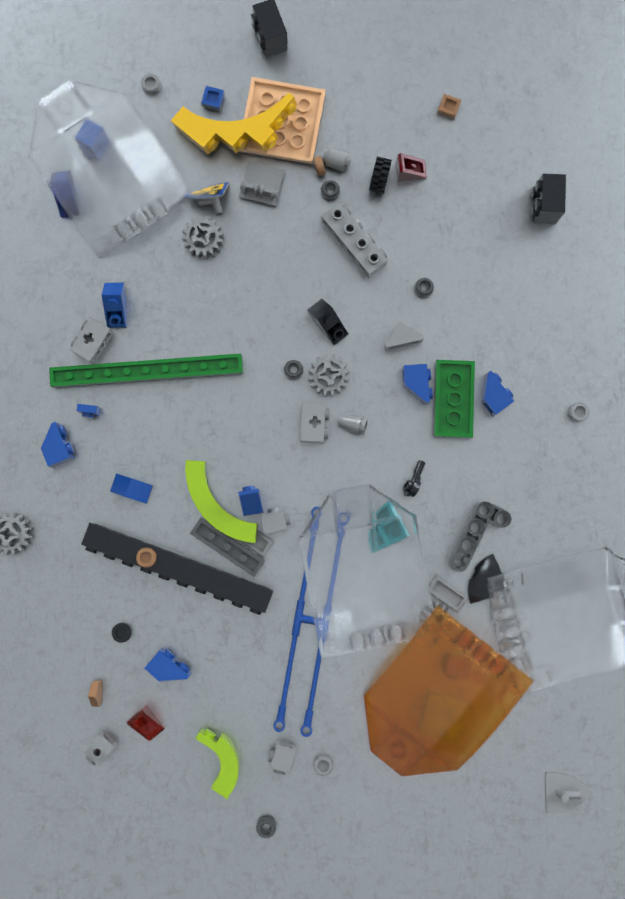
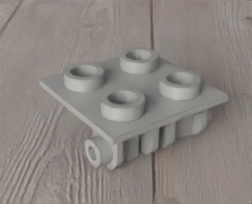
M248 161L244 179L240 184L241 191L239 197L276 206L285 170Z

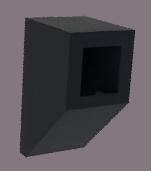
M322 298L307 310L315 324L333 345L348 335L333 307Z

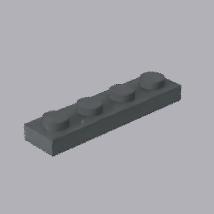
M200 517L190 532L191 535L253 577H255L265 562L264 559L230 536L217 530L202 517Z

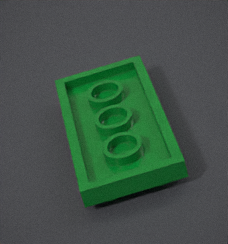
M436 360L434 437L473 438L475 361Z

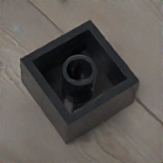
M266 0L252 5L253 14L250 15L253 23L251 25L254 34L258 35V44L261 52L265 51L268 58L288 51L287 31L275 0Z
M543 173L540 179L536 181V185L532 187L531 198H534V205L531 207V217H534L533 223L556 224L564 215L566 174Z

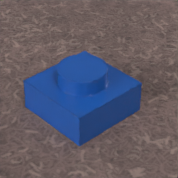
M206 86L201 101L202 107L220 111L225 94L224 90Z
M77 404V412L81 413L82 417L94 418V415L100 416L101 408L98 406Z

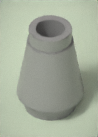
M340 415L338 426L358 435L360 433L364 434L368 419H365L363 416Z

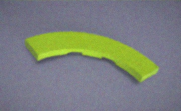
M185 460L188 490L202 516L225 535L244 542L256 543L258 524L246 522L232 516L213 497L206 478V462Z

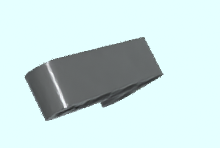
M490 502L477 503L449 558L450 568L458 572L466 570L488 524L498 528L507 527L512 520L510 513ZM481 505H485L488 508V513L485 516L479 512ZM500 513L505 516L503 524L497 522V516ZM474 522L480 526L477 533L471 531V525ZM465 540L471 542V548L468 551H465L462 547ZM458 551L467 554V557L462 556L460 562L463 563L462 566H457L456 568L457 564L454 563L455 559L459 560L462 555L458 554Z

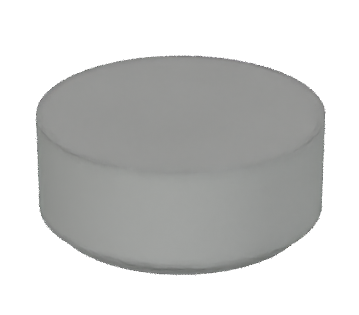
M146 74L141 80L142 88L147 94H155L160 90L161 83L155 74Z
M582 402L575 403L569 408V416L575 422L584 421L589 416V408Z
M325 754L317 756L313 763L315 772L321 776L330 774L333 770L332 759Z

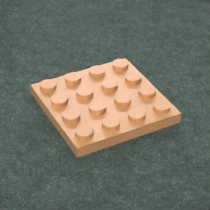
M252 77L244 119L268 110L288 92L294 96L297 106L294 113L284 120L282 127L275 131L278 139L272 149L265 153L252 141L248 140L246 147L239 152L313 164L326 90Z

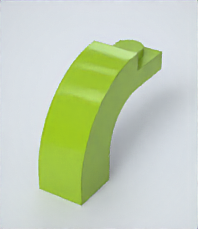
M201 728L195 739L217 754L221 765L220 772L212 783L211 789L228 799L239 775L240 762L238 752L233 742L223 732L217 739L214 732Z

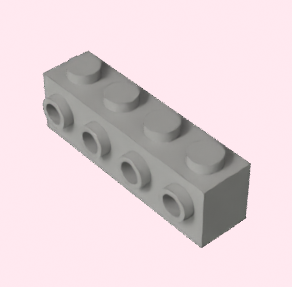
M338 202L321 215V222L368 279L386 265V253L381 248L378 249L375 246L373 237L370 234L366 235L362 230V224L357 219L354 220L351 217V211L346 205L342 206Z

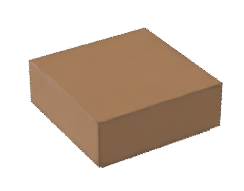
M444 94L437 113L455 119L461 100Z

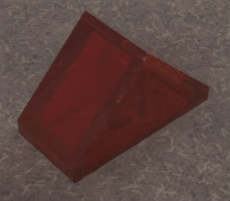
M147 705L126 722L128 726L149 742L165 729Z

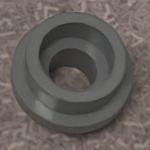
M328 180L323 183L321 193L324 198L332 200L339 195L340 187L337 182ZM332 188L334 192L328 193L327 189Z
M421 278L415 284V291L421 297L430 296L434 290V284L428 278ZM422 285H426V286H427V290H426V291H423V290L421 289V286H422Z
M290 360L284 366V373L290 379H297L303 373V366L297 360ZM296 367L297 372L291 373L290 368Z
M269 817L261 818L256 826L258 835L262 838L272 837L276 831L274 820ZM268 824L270 829L264 830L262 826Z

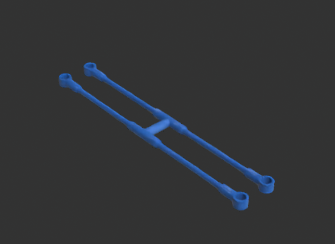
M314 507L311 511V535L300 597L295 611L291 634L293 637L281 705H279L277 719L273 724V728L277 732H282L285 729V704L301 623L321 626L309 704L305 713L304 724L301 726V735L304 737H309L312 734V709L324 641H326L332 608L331 600L342 537H344L346 523L349 520L347 512H340L338 514V538L326 605H324L322 618L303 615L304 597L316 532H318L320 517L323 514L320 507ZM315 509H319L321 511V514L319 516H315L313 514V511ZM341 514L347 515L346 521L340 519ZM276 723H282L283 727L278 729ZM305 727L310 729V732L307 734L303 732Z

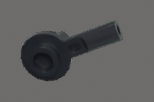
M418 460L412 479L407 480L403 487L404 494L408 497H414L419 491L421 484L420 475L426 464L422 460Z

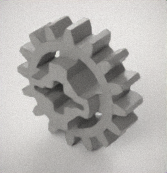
M199 215L197 221L191 218L192 224L186 223L188 229L182 230L183 234L186 235L182 237L183 242H186L184 244L185 248H190V254L196 252L198 258L201 254L207 258V253L213 256V250L219 251L218 244H223V240L220 238L224 237L223 232H219L221 226L216 225L215 219L210 222L209 216H206L205 220H203L201 215ZM199 231L206 237L207 242L200 237ZM215 235V240L211 245L212 238H214Z
M324 354V359L318 356V363L312 362L311 365L314 369H309L308 371L313 374L308 377L310 381H314L311 387L317 386L316 392L319 393L322 390L324 396H326L327 392L334 396L335 390L341 393L340 387L346 388L347 385L344 381H349L350 379L348 376H345L350 373V370L344 369L347 363L341 364L342 358L339 357L336 360L334 359V354H332L331 358ZM331 363L337 365L339 368L335 369L333 366H331ZM323 364V370L316 373L317 369ZM326 371H330L331 374H335L332 375V379H328L327 376H323L326 375ZM342 377L341 381L335 386V380ZM318 381H323L327 384V387L322 386Z
M3 513L2 518L0 517V526L5 523V526L0 529V539L2 540V543L0 542V553L4 550V555H9L10 551L12 555L17 554V549L24 551L23 545H29L26 539L32 538V535L27 533V531L31 530V527L25 526L28 520L21 521L22 515L16 517L15 513H10L9 516L7 513ZM17 524L20 526L22 532H20V530L17 528ZM10 531L11 533L16 534V536H9L7 534H3V532ZM20 539V541L15 546H13L15 541Z

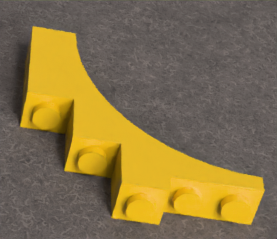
M288 92L268 110L256 116L237 121L207 119L182 107L171 119V122L178 131L208 155L218 147L220 141L237 154L246 147L248 140L252 141L266 153L275 146L278 139L275 131L279 130L284 120L294 113L297 103L294 96Z

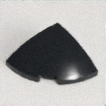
M494 554L485 557L476 565L473 577L468 582L470 604L509 591Z

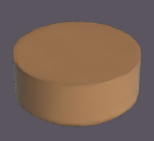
M321 156L314 157L313 161L317 175H325Z
M142 548L136 555L137 563L144 568L153 566L157 560L156 552L151 548Z

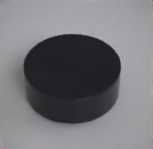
M118 623L112 629V637L119 643L128 641L132 636V628L127 623Z

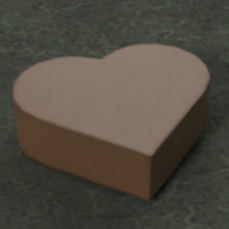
M94 680L91 684L88 698L92 707H100L102 704V681Z

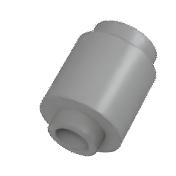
M331 147V149H325L322 161L328 167L343 171L344 168L348 169L351 157H348V152Z

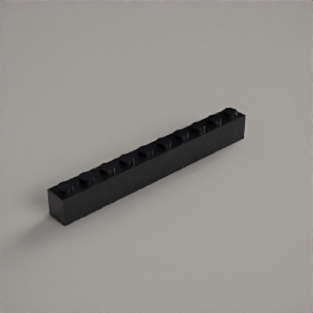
M89 522L81 545L86 546V551L95 554L97 551L104 553L103 557L110 560H115V558L121 559L122 564L133 567V565L141 567L136 561L138 551L142 548H151L156 552V563L151 567H141L140 571L151 574L153 571L159 574V578L167 581L172 578L177 580L176 584L186 588L188 585L196 587L194 590L201 594H206V592L214 594L213 598L224 601V599L232 601V605L242 608L243 605L250 608V612L261 615V612L266 613L274 591L273 589L96 523Z

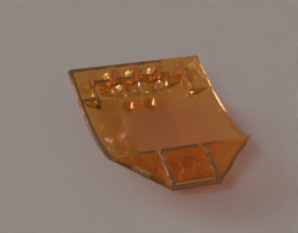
M437 605L396 659L364 695L370 750L401 776L458 770L499 727L534 680Z

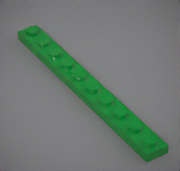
M240 353L49 367L50 387L54 388L243 374L242 354Z

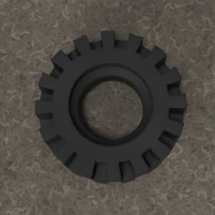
M377 156L369 191L384 194L392 160Z

